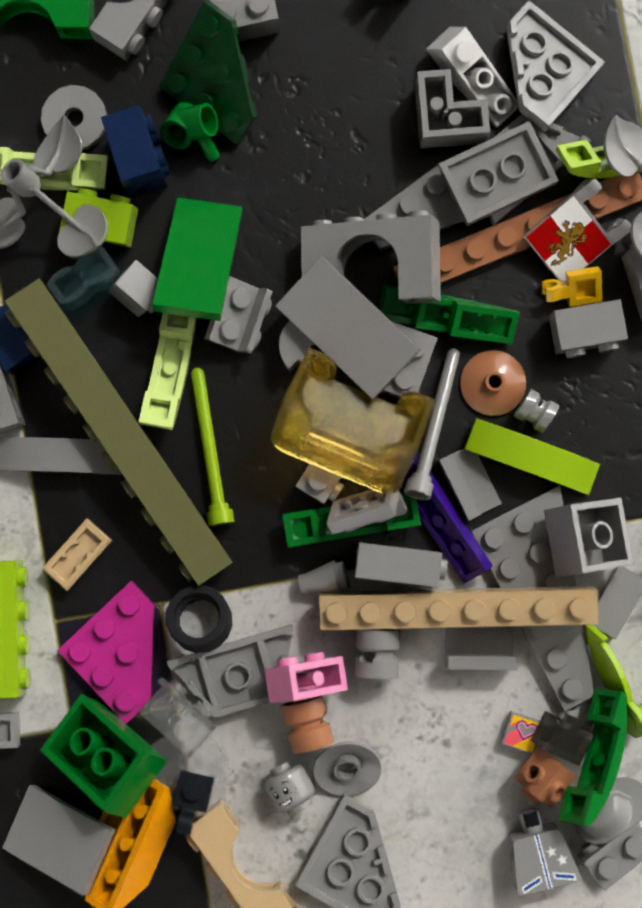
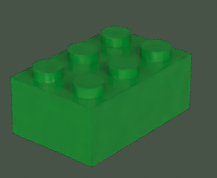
M83 694L78 697L40 749L48 759L104 812L127 818L167 762L161 754L108 707Z

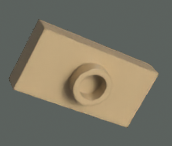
M86 518L45 564L42 570L62 588L69 591L113 540L89 518Z

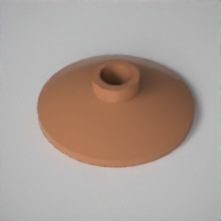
M489 350L475 355L467 362L461 373L460 389L465 402L474 411L486 416H500L512 411L523 399L526 391V376L522 366L514 357L502 351ZM491 376H497L500 379L501 383L498 388L490 386L489 378Z

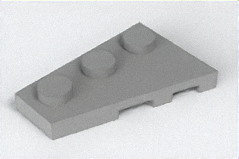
M438 165L364 219V221L375 220L378 214H395L396 218L408 217L409 212L422 210L428 211L429 214L439 221L440 231L464 222L438 169ZM372 241L379 251L392 247L390 243L385 241Z

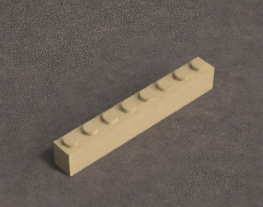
M594 586L345 591L342 593H322L319 596L320 630L599 624L598 593Z

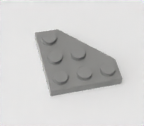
M528 1L510 20L506 30L519 112L546 132L601 69L605 61L531 1Z
M344 793L299 874L295 887L332 908H400L399 897L374 809Z

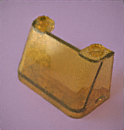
M308 348L283 399L271 434L273 445L283 453L383 494L397 492L401 488L418 451L436 400L417 392L402 394L397 405L377 397L372 399L365 392L334 380L337 367L332 358L317 350Z

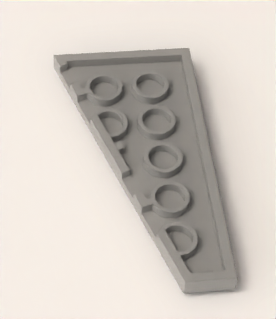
M560 485L470 531L492 563L493 567L490 568V571L499 588L577 586L575 575L555 576L544 510L564 506ZM583 625L519 626L562 710L567 711L593 697L594 689Z

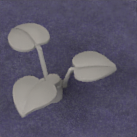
M64 115L39 146L34 156L33 165L31 163L25 165L19 159H12L1 170V180L8 185L7 191L13 198L7 197L0 200V249L14 244L25 230V223L21 217L26 214V210L19 195L21 197H33L36 195L68 222L62 227L57 238L60 251L68 257H83L95 251L106 238L108 223L100 209L93 205H83L75 212L72 218L40 191L41 183L38 175L49 177L53 171L63 174L77 163L82 154V140L69 119Z
M615 115L610 119L604 134L603 144L606 160L609 166L622 177L634 175L637 169L642 173V128ZM642 211L634 217L630 228L633 246L641 259Z

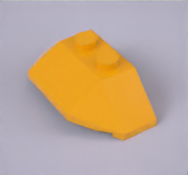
M156 779L153 780L127 818L104 811L99 821L116 829L91 890L88 895H85V901L95 908H124L151 881L176 823L170 789Z

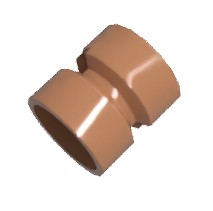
M323 695L290 701L280 706L285 725L292 728L288 733L292 753L309 752L334 743L330 723L323 721V717L327 714Z

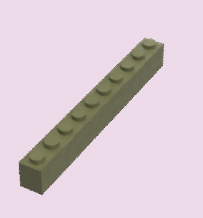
M37 279L5 300L9 307V310L5 312L6 316L16 329L22 326L29 337L24 340L25 344L35 358L41 355L48 364L44 371L54 386L59 383L67 392L63 399L73 414L80 411L87 422L82 427L93 443L99 440L106 449L102 453L103 458L112 471L116 468L121 471L125 477L121 481L122 486L132 499L138 496L144 505L140 509L141 514L151 527L157 524L163 533L159 540L169 554L176 552L183 563L178 565L186 580L190 582L194 579L199 586L232 564L229 555L44 283Z

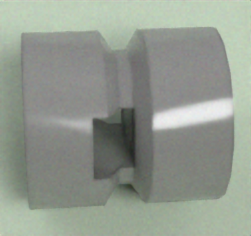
M357 629L356 648L361 651V654L355 657V677L367 679L398 678L399 659L394 656V652L399 650L400 630Z

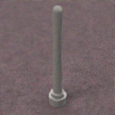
M455 348L449 349L446 354L417 470L412 473L411 477L407 478L404 493L414 499L430 500L434 485L431 483L432 477L429 475L460 357L459 351Z

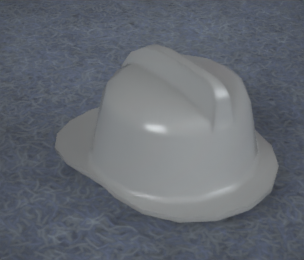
M629 777L616 778L605 805L589 827L574 824L577 834L584 841L591 844H606L642 821V784Z

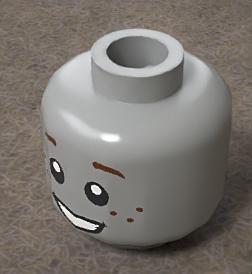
M288 761L270 770L272 777L266 781L265 789L277 811H287L290 816L313 803L311 797L315 794V787L302 765L296 764L290 767Z

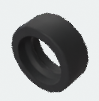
M192 585L180 590L170 600L166 610V626L173 639L185 650L194 653L210 652L220 647L228 638L233 626L232 612L223 595L216 589L205 585ZM205 600L211 602L219 613L217 627L210 634L201 638H194L184 633L180 626L182 611L195 601Z

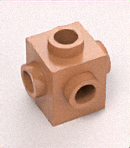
M539 746L531 757L523 762L520 771L514 779L524 787L521 793L537 806L541 801L552 809L556 802L563 799L567 786H570L577 776Z

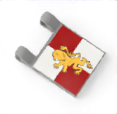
M586 178L572 194L522 236L557 280L566 281L565 271L586 268L614 243L630 233V222L622 218L616 219L605 231L585 206L584 202L595 196L602 188L597 179Z

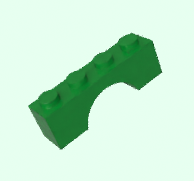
M0 0V28L11 17L20 13L31 12L48 18L54 24L61 39H93L89 28L94 22L95 1Z

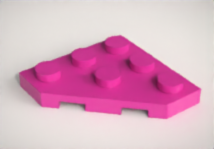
M130 581L57 650L126 724L152 700L155 604L134 581Z

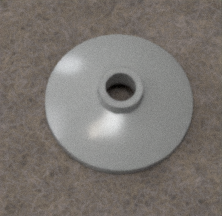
M340 742L325 748L319 753L313 765V774L317 784L325 791L339 796H343L344 793L353 796L369 790L376 784L381 775V762L376 752L364 744Z

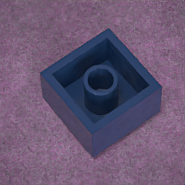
M137 105L102 116L101 120L116 168L129 197L133 198L167 187L165 176L170 175V171L161 146L155 147V145L161 143L151 114L144 116L141 106Z

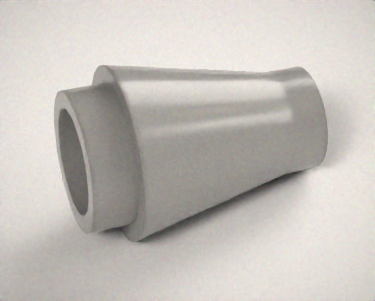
M333 560L310 572L298 575L299 587L303 595L309 593H342L343 589L350 587L349 575L344 561L336 563Z

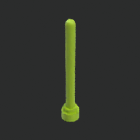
M194 368L191 372L212 503L209 506V512L206 513L208 526L230 524L235 522L233 509H229V504L225 503L205 375L201 368Z

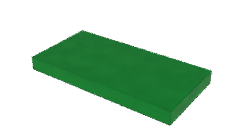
M177 197L152 307L154 312L221 321L242 218L241 206Z

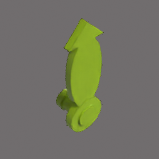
M585 625L586 645H590L593 662L605 688L626 693V732L634 738L642 737V704L637 706L633 702L631 689L624 671L615 654L605 642L609 638L594 625Z

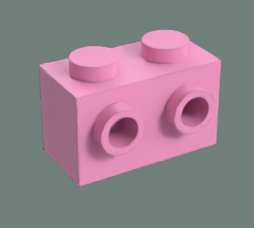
M324 652L305 654L304 662H298L297 656L277 659L276 667L264 669L269 703L296 701L348 690L343 656L325 658Z

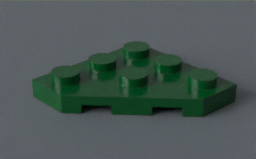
M208 0L204 1L158 87L179 103L186 102L192 105L209 103L216 111L218 117V131L237 145L242 143L257 117L255 103L251 101L248 88V82L250 81L244 54L241 55L239 48L237 22L233 17Z

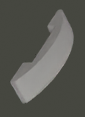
M0 437V471L123 475L118 468L112 471L102 456L106 449L99 440L93 443L91 439Z

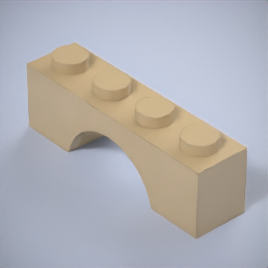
M222 798L207 809V813H201L195 817L191 836L186 835V839L195 852L201 850L208 862L205 864L209 873L215 880L221 879L228 889L225 891L226 896L235 908H299L281 881L268 884L258 883L247 878L238 869L233 857V843L240 832L241 825Z

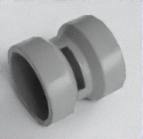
M531 388L519 404L513 417L521 422L529 421L533 429L542 434L555 417L560 406L553 401L542 400L540 393Z

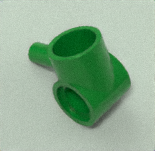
M182 102L175 105L160 128V134L164 142L172 148L185 149L192 141L197 140L208 161H215L220 156L211 137L217 134L219 126L214 108L209 103L192 105Z

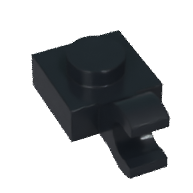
M181 770L172 804L182 808L176 829L177 833L191 836L196 811L207 813L215 780L214 777Z

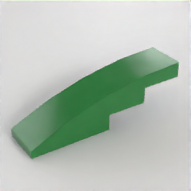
M383 285L378 308L392 322L411 324L418 329L447 332L450 336L506 344L513 343L520 312L442 294L441 302L407 304L399 299V287Z

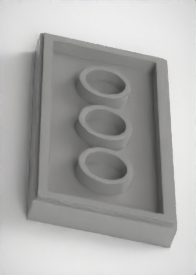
M323 256L317 259L276 305L294 325L372 399H375L421 350Z

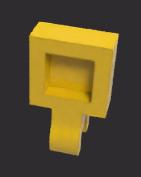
M598 266L565 271L566 281L557 279L541 281L542 295H546L547 302L567 299L570 307L602 302V271Z

